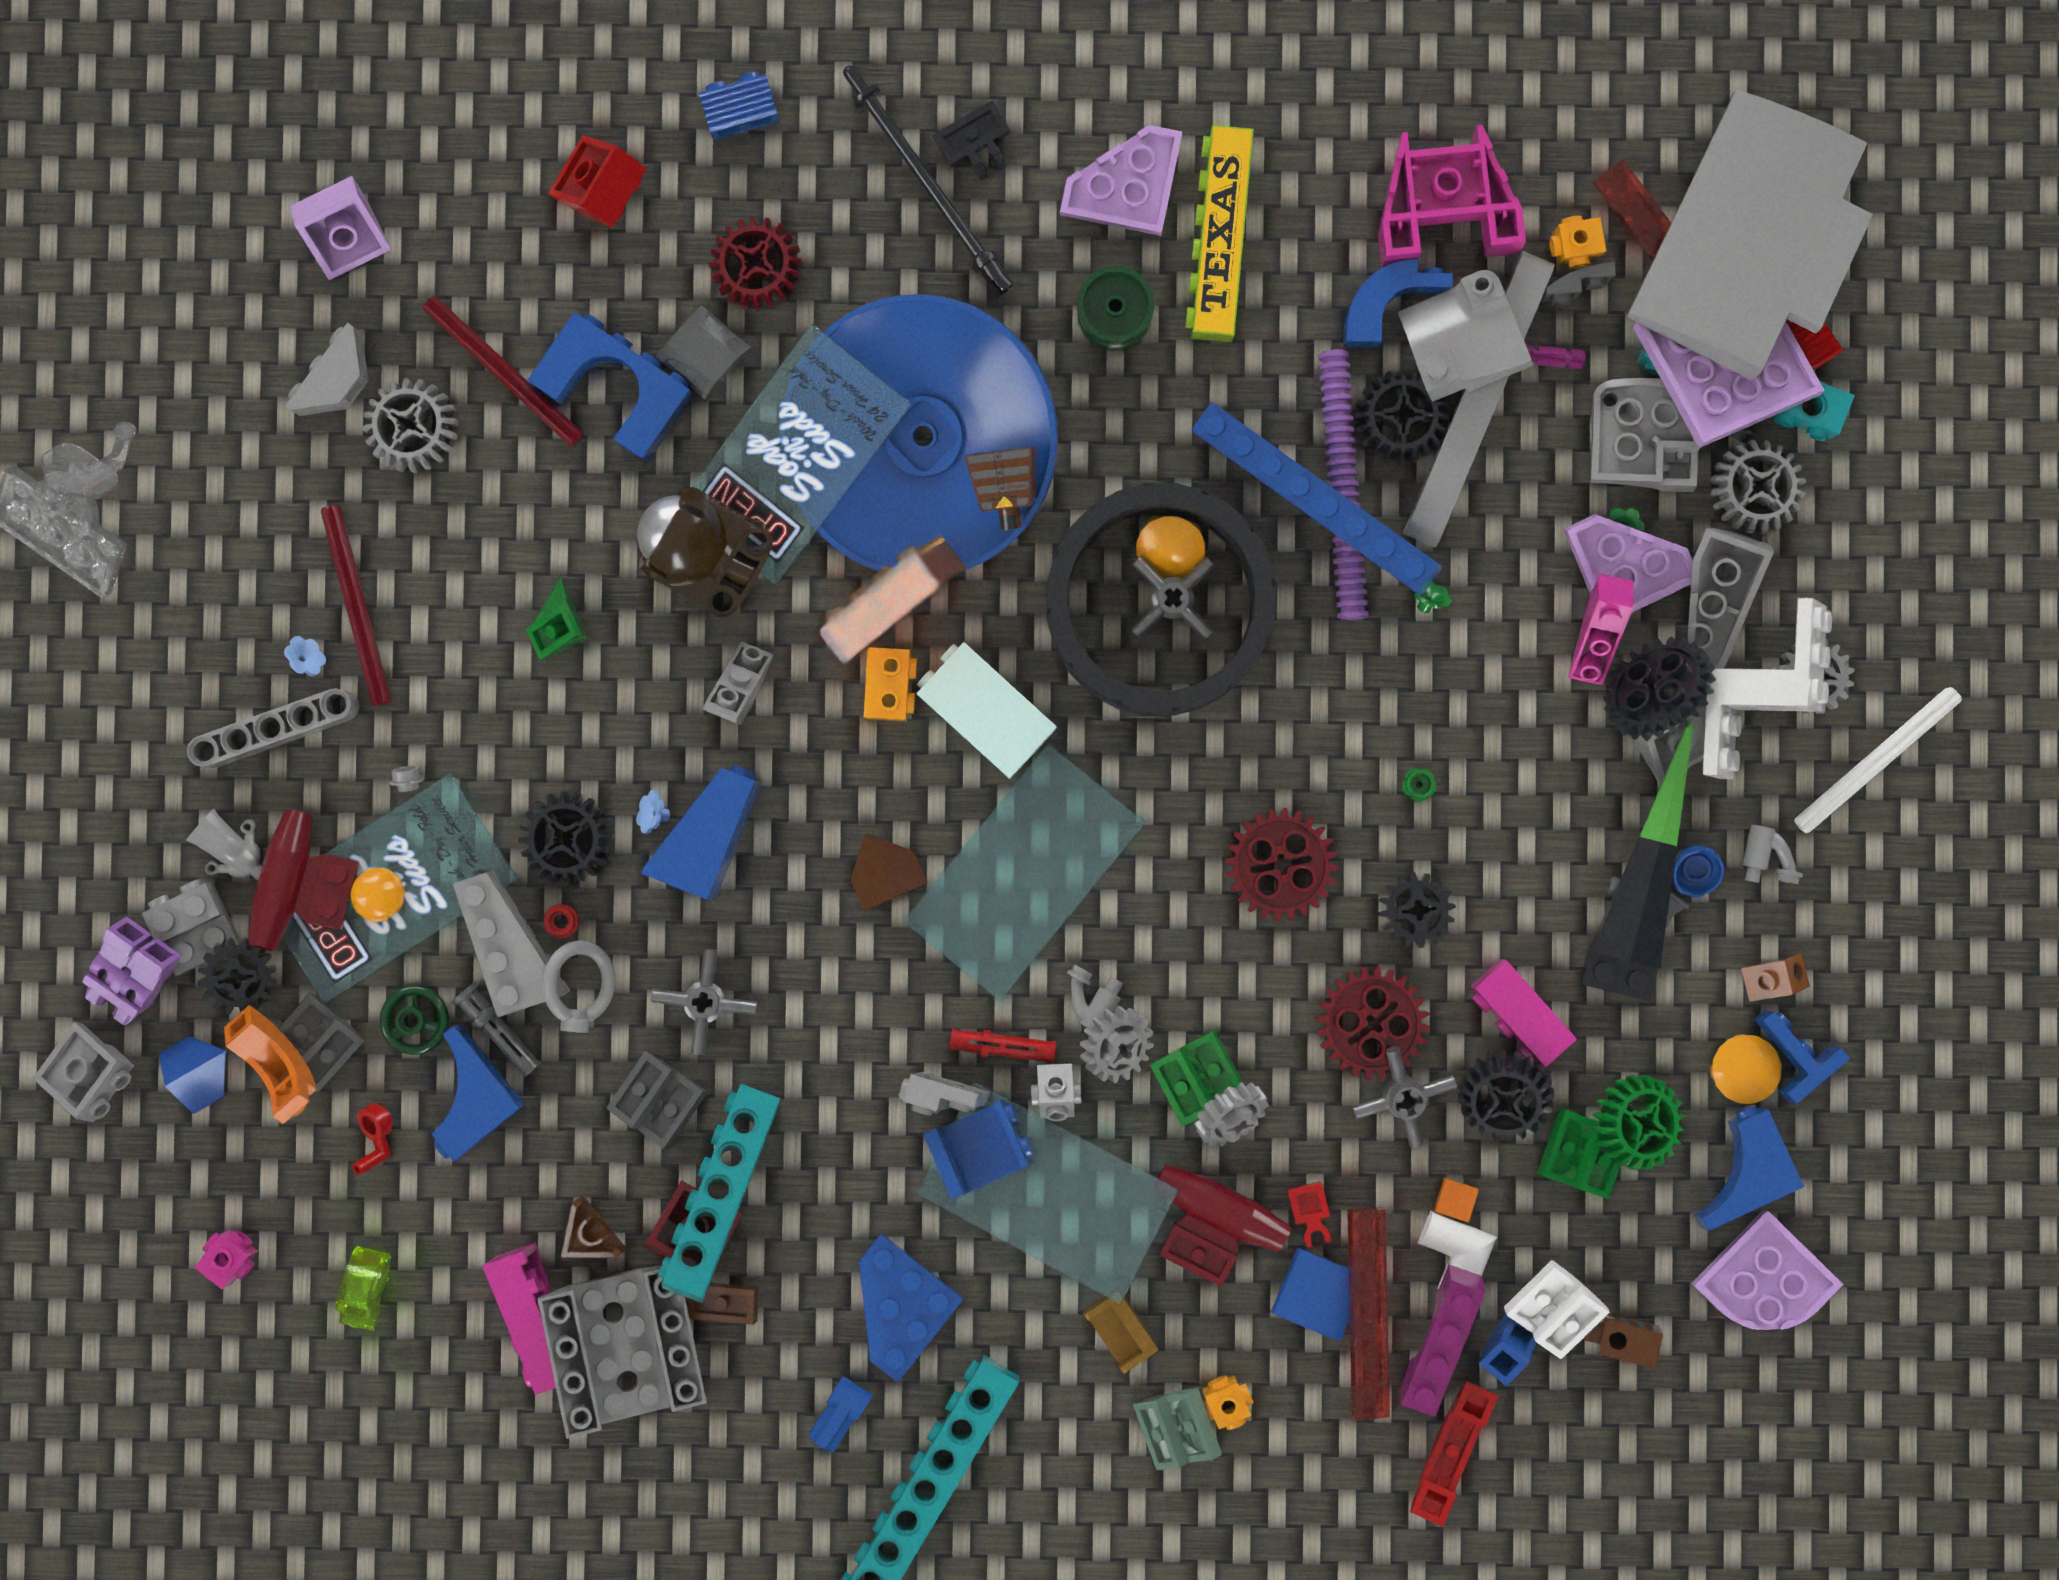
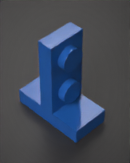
M1764 1010L1754 1018L1799 1072L1778 1090L1788 1102L1795 1104L1800 1102L1850 1059L1842 1048L1830 1046L1816 1059H1813L1816 1055L1813 1048L1805 1040H1797L1790 1031L1793 1025L1781 1012L1775 1014L1773 1011Z

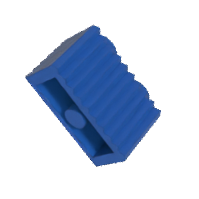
M749 72L741 75L738 82L728 85L723 81L714 82L705 87L706 91L699 93L713 140L779 122L766 74L759 75L758 72Z

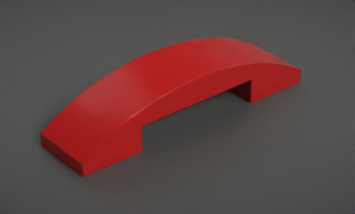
M1465 1380L1433 1443L1410 1508L1411 1513L1442 1527L1444 1526L1457 1496L1455 1490L1481 1428L1486 1427L1499 1395Z

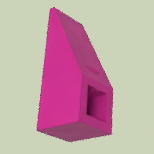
M1598 574L1588 600L1568 678L1603 685L1633 610L1632 580Z

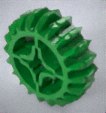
M1648 1075L1626 1076L1625 1080H1615L1614 1088L1608 1087L1604 1089L1607 1099L1597 1100V1103L1602 1107L1601 1111L1592 1114L1596 1119H1599V1125L1592 1129L1596 1133H1601L1596 1143L1599 1146L1605 1147L1604 1155L1613 1158L1615 1164L1625 1166L1631 1170H1650L1653 1168V1165H1664V1157L1670 1158L1675 1156L1672 1145L1678 1146L1682 1144L1677 1135L1686 1130L1679 1126V1120L1686 1117V1115L1682 1112H1677V1109L1683 1102L1673 1098L1674 1090L1665 1087V1082L1662 1080L1653 1079ZM1640 1096L1639 1099H1638V1101L1634 1100V1102H1633V1104L1631 1105V1107L1628 1108V1109H1626V1107L1628 1106V1104H1629L1634 1098ZM1650 1136H1652V1138L1649 1140V1142H1648L1646 1145H1644V1144H1645V1141H1646Z

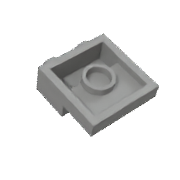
M199 879L189 882L179 888L182 894L172 899H169L168 895L158 897L148 902L149 910L141 913L153 939L158 938L182 955L173 970L175 976L182 975L207 963L203 957L206 952L216 955L213 948L216 943L226 948L228 939L233 938L236 945L241 944V940L214 883L201 884Z
M73 1022L33 1079L75 1119L94 1122L95 1119H100L110 1110V1103L108 1101L114 1093L124 1089L130 1083L131 1075L129 1073L135 1065L114 1046L104 1044L84 1024Z
M920 1072L910 1074L909 1079H904L899 1099L912 1104V1111L931 1116L932 1113L938 1114L939 1111L950 1109V1107L964 1112H969V1110L975 1111L976 1107L987 1105L990 1091L930 1073Z

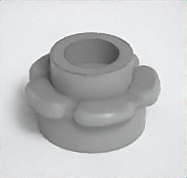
M404 766L391 771L393 780L389 782L390 785L397 786L399 792H407L418 789L419 783L424 779V775H421L419 766Z

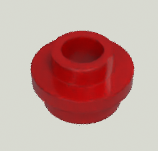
M554 905L545 913L543 921L545 930L554 938H568L577 931L579 916L575 909L569 905ZM561 914L565 915L568 919V924L564 928H560L556 924V919Z

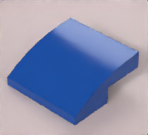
M1297 1247L1271 1313L1341 1341L1367 1276L1359 1271L1332 1262L1326 1257Z

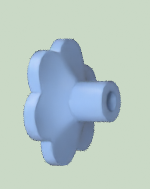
M295 636L290 640V645L284 650L285 657L290 661V667L299 674L306 673L312 677L320 673L321 667L326 663L325 655L319 651L318 643L312 639L304 640L300 636Z
M651 790L648 796L644 795L641 798L636 822L641 826L640 829L643 834H649L652 829H656L659 826L660 822L666 823L669 820L670 811L664 808V802L660 799L658 791Z

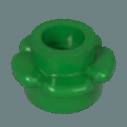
M1413 768L1405 774L1406 779L1402 782V790L1405 795L1411 796L1413 801H1425L1428 796H1432L1435 793L1437 785L1434 781V775L1430 770L1426 768L1421 770ZM1417 781L1422 782L1421 788L1416 786Z

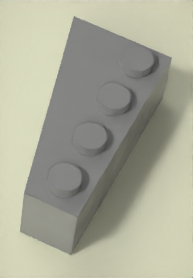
M493 870L453 883L497 1017L545 1002L542 979L550 957L548 954H545L535 938L536 935L517 910L518 907L495 871ZM558 974L556 981L557 993L559 997H562L571 992V990Z

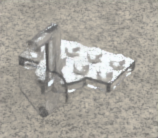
M120 422L115 426L116 439L112 452L101 460L78 445L62 443L43 454L41 462L44 478L39 482L15 465H11L3 471L0 483V527L102 599L113 591L127 544L99 525L100 513L95 499L103 497L117 485L118 476L116 472L124 467L132 439L136 435L135 426L129 422Z

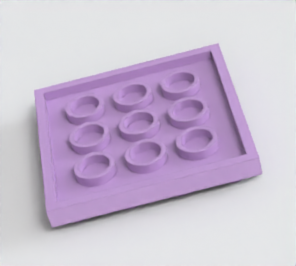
M1786 321L1763 371L1753 381L1638 322L1633 326L1699 448L1818 397L1824 391Z

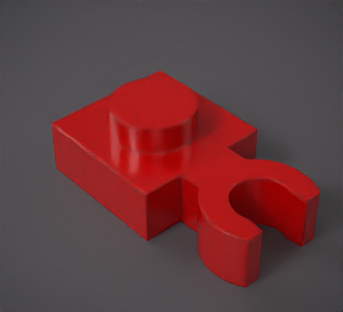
M1317 1181L1288 1188L1287 1193L1294 1222L1296 1225L1306 1224L1303 1231V1240L1307 1247H1312L1310 1237L1314 1231L1322 1232L1325 1243H1329L1331 1240L1330 1232L1325 1225L1321 1224L1322 1218L1330 1217L1322 1182Z

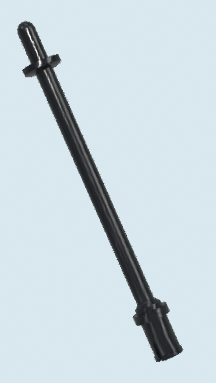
M853 66L845 67L843 75L858 95L854 99L853 105L856 108L865 106L973 256L974 265L972 268L975 273H980L996 297L1005 294L1014 286V283L997 262V254L995 251L990 252L982 247L877 100L876 96L880 92V87L876 84L868 87Z

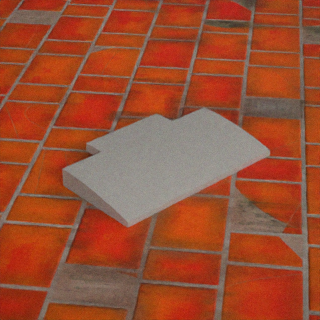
M1736 89L1626 317L1753 381L1763 371L1786 319L1815 334L1823 326L1873 216L1870 212L1842 199L1867 142L1802 112Z

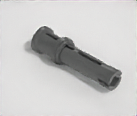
M474 982L451 1003L454 1006L459 1005L472 1020L471 1025L478 1030L482 1028L507 1058L519 1069L523 1076L526 1077L541 1064L540 1060H537L501 1017H497L493 1004L491 1005L478 990V983ZM469 999H472L480 1007V1012L473 1006ZM490 1020L496 1025L497 1029H494L489 1024ZM500 1033H503L504 1036L512 1043V1045L520 1052V1054L522 1055L521 1057H519L512 1050V1048L504 1041V1039L500 1036Z

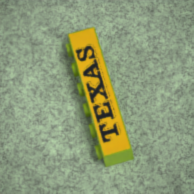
M1212 125L1210 136H1203L1201 157H1208L1207 170H1200L1198 191L1204 192L1203 205L1197 204L1195 225L1201 226L1200 239L1194 238L1192 260H1198L1197 273H1190L1188 294H1195L1194 308L1187 307L1185 328L1192 329L1191 339L1232 343L1235 335L1254 129Z

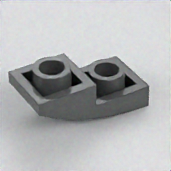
M1615 262L1591 265L1561 277L1545 289L1541 302L1551 301L1552 306L1568 305L1572 303V299H1576L1580 295L1582 285H1585L1587 290L1606 287V283H1609L1616 276Z

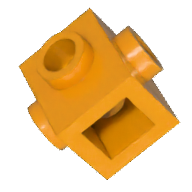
M1579 215L1562 219V224L1556 227L1552 232L1553 236L1549 238L1550 252L1552 257L1557 256L1558 266L1569 265L1570 269L1589 266L1591 264L1590 261L1600 259L1606 252L1601 217L1583 220L1582 216Z
M1224 1375L1208 1382L1207 1387L1202 1389L1206 1398L1203 1403L1210 1422L1215 1420L1218 1429L1224 1427L1227 1430L1236 1429L1246 1423L1245 1418L1251 1416L1248 1405L1254 1402L1246 1384L1244 1383L1239 1386L1235 1375L1231 1377ZM1225 1401L1234 1402V1406L1222 1410V1404Z

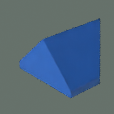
M188 1036L159 1053L165 1087L193 1114L225 1096V1050Z

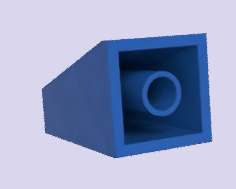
M732 765L731 770L721 768L647 862L641 874L706 900L716 899L762 784L754 780L756 773L736 765Z

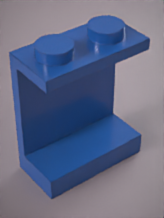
M998 1100L987 1108L942 1128H935L923 1134L950 1199L961 1197L1033 1165L1030 1158L1034 1156L1032 1145L1027 1136L1021 1137L1016 1125L1020 1123V1118L1012 1103L1008 1105L1006 1100Z

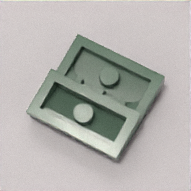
M1198 1387L1165 1393L1133 1403L1156 1470L1181 1468L1189 1462L1214 1460L1222 1455Z

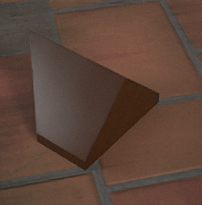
M868 833L865 834L850 878L864 911L928 884L914 851Z
M584 1195L572 1203L561 1258H617L627 1249Z

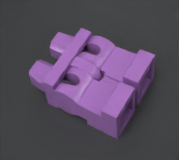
M127 916L106 930L102 938L104 943L101 950L91 963L89 973L85 975L82 981L88 986L85 998L94 1005L100 1006L107 1001L111 1002L116 1006L112 1013L113 1018L122 1025H127L140 1013L153 1005L164 981L170 977L182 956L158 938L148 943L152 934Z

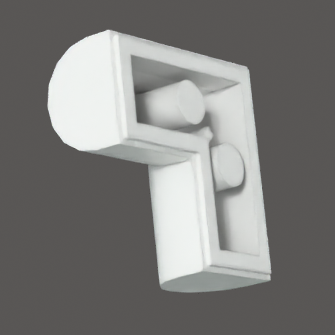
M1430 1210L1418 1243L1450 1256L1439 1283V1289L1449 1264L1482 1275L1497 1237Z

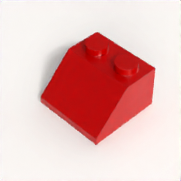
M582 135L548 195L592 221L612 228L615 222L622 217L627 201L640 186L642 176L647 168L618 146Z

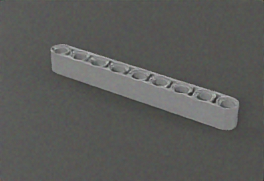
M1525 251L1521 252L1504 290L1523 340L1526 337L1555 267V264ZM1509 376L1467 393L1465 388L1462 390L1447 426V432L1441 440V444L1438 447L1403 532L1404 535L1436 548Z

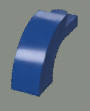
M1505 1314L1490 1336L1481 1354L1479 1365L1507 1386L1529 1364L1531 1354L1537 1344L1533 1333Z

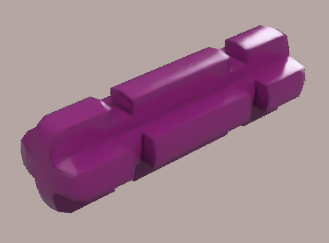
M1525 344L1532 362H1535L1536 365L1561 368L1567 365L1571 369H1583L1586 356L1582 350L1570 349V351H1567L1565 348L1537 346V348H1534L1532 345Z

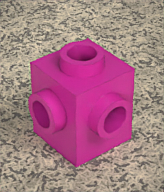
M229 1230L220 1235L215 1233L203 1246L202 1250L206 1253L194 1268L220 1289H224L232 1285L237 1278L242 1280L255 1265L251 1260L258 1250L251 1246L252 1240L238 1230L235 1232Z

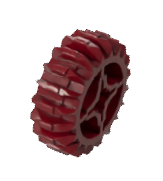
M751 216L750 226H745L743 220L738 219V230L734 231L731 226L727 225L725 231L729 237L726 239L718 235L715 238L722 248L710 249L711 256L717 258V260L710 261L708 266L710 270L718 271L711 276V280L714 284L721 283L717 290L721 296L729 293L727 300L732 305L741 297L740 307L743 310H747L750 301H753L755 311H761L762 301H766L768 307L773 309L775 304L772 298L777 296L781 302H785L787 298L783 290L786 289L789 292H795L796 290L795 285L789 280H800L802 277L798 270L793 269L803 265L802 258L794 257L801 251L798 244H791L794 239L791 232L782 235L784 227L781 223L776 224L771 230L770 218L766 217L761 226H758L756 216ZM751 239L765 240L760 241L759 244L753 248H746L740 245L743 242ZM775 245L783 253L784 262L781 273L777 272L769 264V260L773 255L771 250ZM731 255L735 256L742 264L741 271L739 272L740 278L737 283L729 276L728 265ZM746 258L755 262L760 259L765 269L754 266L751 270ZM760 279L772 283L761 289H747V286L751 287L755 281Z

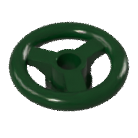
M419 985L405 986L393 992L384 1002L380 1012V1029L388 1044L397 1051L409 1055L424 1054L436 1048L444 1039L443 1034L447 1032L449 1026L448 1009L443 999L433 990ZM417 996L428 999L435 1006L439 1018L438 1023L425 1019L424 1013L418 1007ZM405 998L407 1007L397 1013L395 1018L396 1028L392 1030L390 1025L392 1009L401 999ZM411 1014H414L418 1019L415 1027L408 1023V1017ZM422 1030L434 1034L429 1040L421 1044H407L399 1040L403 1035H414Z

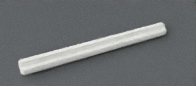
M1952 687L1945 688L1800 813L1794 820L1799 829L1804 833H1808L1817 827L1956 707L1962 700L1959 693Z

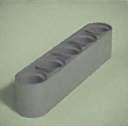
M337 688L329 689L197 736L188 744L187 755L196 766L207 768L221 767L348 722L358 714L359 701L351 692ZM343 696L346 700V708L341 714H336L333 710V703L336 698ZM310 708L313 712V720L309 725L304 726L301 723L300 715L304 709ZM276 719L280 724V731L277 736L272 738L269 736L267 728L269 723ZM243 731L247 736V743L242 749H238L235 745V737L239 732ZM211 743L214 748V754L210 760L206 761L202 756V750L206 744Z

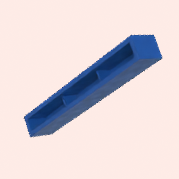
M1213 402L1210 403L1191 431L1203 441L1419 596L1424 594L1441 571L1442 567L1436 561Z

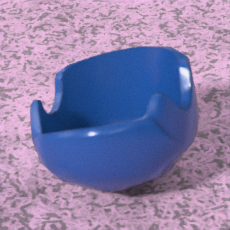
M1691 845L1680 849L1676 854L1672 883L1680 894L1700 898L1705 894L1713 892L1723 881L1725 867L1719 854L1713 849L1703 845Z

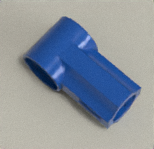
M842 1376L826 1402L828 1404L812 1427L808 1437L824 1450L834 1452L852 1422H856L866 1408L872 1394Z

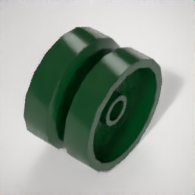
M1108 266L1092 273L1082 284L1077 299L1078 325L1084 337L1095 347L1107 351L1126 350L1138 344L1148 332L1154 312L1153 292L1147 280L1138 272L1123 266ZM1116 304L1121 307V310L1119 312H1113L1110 310L1109 307L1113 309L1114 305Z

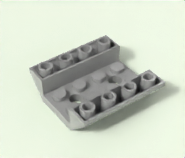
M661 1266L638 1268L571 1284L537 1298L566 1439L602 1430L601 1424L668 1407L672 1412L707 1403L685 1296L662 1288L663 1278L658 1277ZM610 1302H617L623 1308L621 1317L615 1321H608L603 1317V1309ZM624 1371L634 1372L637 1376L636 1384L628 1390L621 1389L617 1385V1378Z

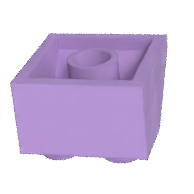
M353 176L290 206L295 227L329 280L391 250L367 199Z

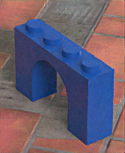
M574 311L527 381L562 406L582 376L592 367L602 363H618L631 369L638 379L639 398L634 410L618 431L614 440L642 461L648 463L693 398V393L687 388L690 382L674 371L669 376L660 370L661 363L650 354L644 352L640 356L632 351L630 348L633 344L620 334L615 332L612 337L601 330L604 324L589 313H586L583 318Z

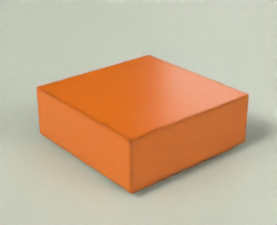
M1444 1177L1433 1211L1469 1223L1479 1189Z

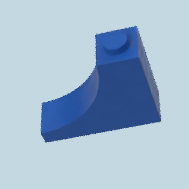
M461 1024L453 1026L443 1034L456 1061L458 1084L455 1100L449 1114L443 1123L432 1133V1136L436 1139L434 1146L437 1151L446 1159L450 1157L452 1161L463 1157L526 1106Z
M1749 1105L1736 1111L1737 1117L1728 1121L1734 1144L1732 1169L1725 1186L1718 1196L1702 1210L1694 1213L1701 1228L1710 1231L1804 1187L1768 1109Z

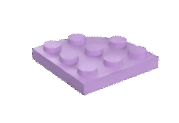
M1763 1209L1691 1283L1723 1315L1742 1326L1756 1330H1782L1806 1321L1844 1285L1766 1209Z

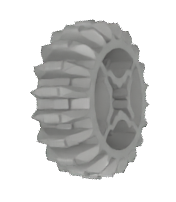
M403 379L402 389L395 381L390 382L391 392L389 394L382 388L378 389V394L382 397L380 402H377L375 399L369 400V404L375 408L374 413L364 412V417L372 421L371 424L363 426V431L373 434L366 440L368 446H376L373 455L376 458L384 457L383 464L387 467L395 464L396 470L399 472H404L408 465L411 472L418 473L420 462L426 470L432 469L431 458L442 463L444 459L439 452L442 449L449 453L452 452L453 448L446 441L447 439L456 440L458 437L456 433L449 430V428L459 425L457 419L448 418L456 411L454 406L445 405L449 397L445 393L437 395L438 387L433 384L426 388V383L421 379L417 380L414 387L410 379ZM419 400L417 404L413 403L405 411L394 409L404 401ZM430 407L433 408L436 416L435 433L430 432L426 426L427 418L430 415L427 411ZM387 418L392 420L395 425V432L392 436L394 441L391 445L386 436ZM399 418L406 422L416 423V427L422 430L423 433L405 428V424L399 421ZM417 440L428 442L426 446L417 451L403 452L405 447L409 448Z
M1751 440L1747 443L1746 448L1740 443L1734 447V453L1730 451L1724 453L1723 459L1725 463L1718 462L1715 464V470L1721 475H1713L1710 477V482L1719 485V488L1711 490L1709 495L1712 497L1719 496L1720 501L1713 505L1715 510H1719L1722 507L1726 510L1721 516V520L1726 521L1731 517L1734 518L1732 529L1737 530L1745 523L1744 530L1746 534L1753 533L1755 528H1757L1759 534H1765L1768 532L1769 527L1773 531L1780 529L1781 521L1784 523L1791 522L1793 518L1790 512L1800 511L1801 506L1795 500L1803 499L1806 493L1798 490L1797 487L1805 484L1806 479L1802 477L1796 478L1795 473L1801 471L1802 466L1796 465L1792 467L1789 462L1794 459V454L1792 453L1785 457L1781 456L1783 446L1778 445L1771 451L1770 441H1763L1759 447L1755 440ZM1760 461L1766 463L1771 468L1762 473L1753 467L1748 468L1744 462ZM1734 474L1737 475L1735 479L1741 487L1737 498L1734 495L1732 485ZM1778 477L1782 483L1781 500L1778 499L1780 495L1776 492L1774 486ZM1767 478L1762 483L1763 488L1760 489L1761 492L1755 493L1748 497V495L1752 491H1754L1752 489V487L1756 485L1754 483ZM1751 502H1756L1763 508L1767 507L1772 513L1756 514L1746 510L1744 507Z

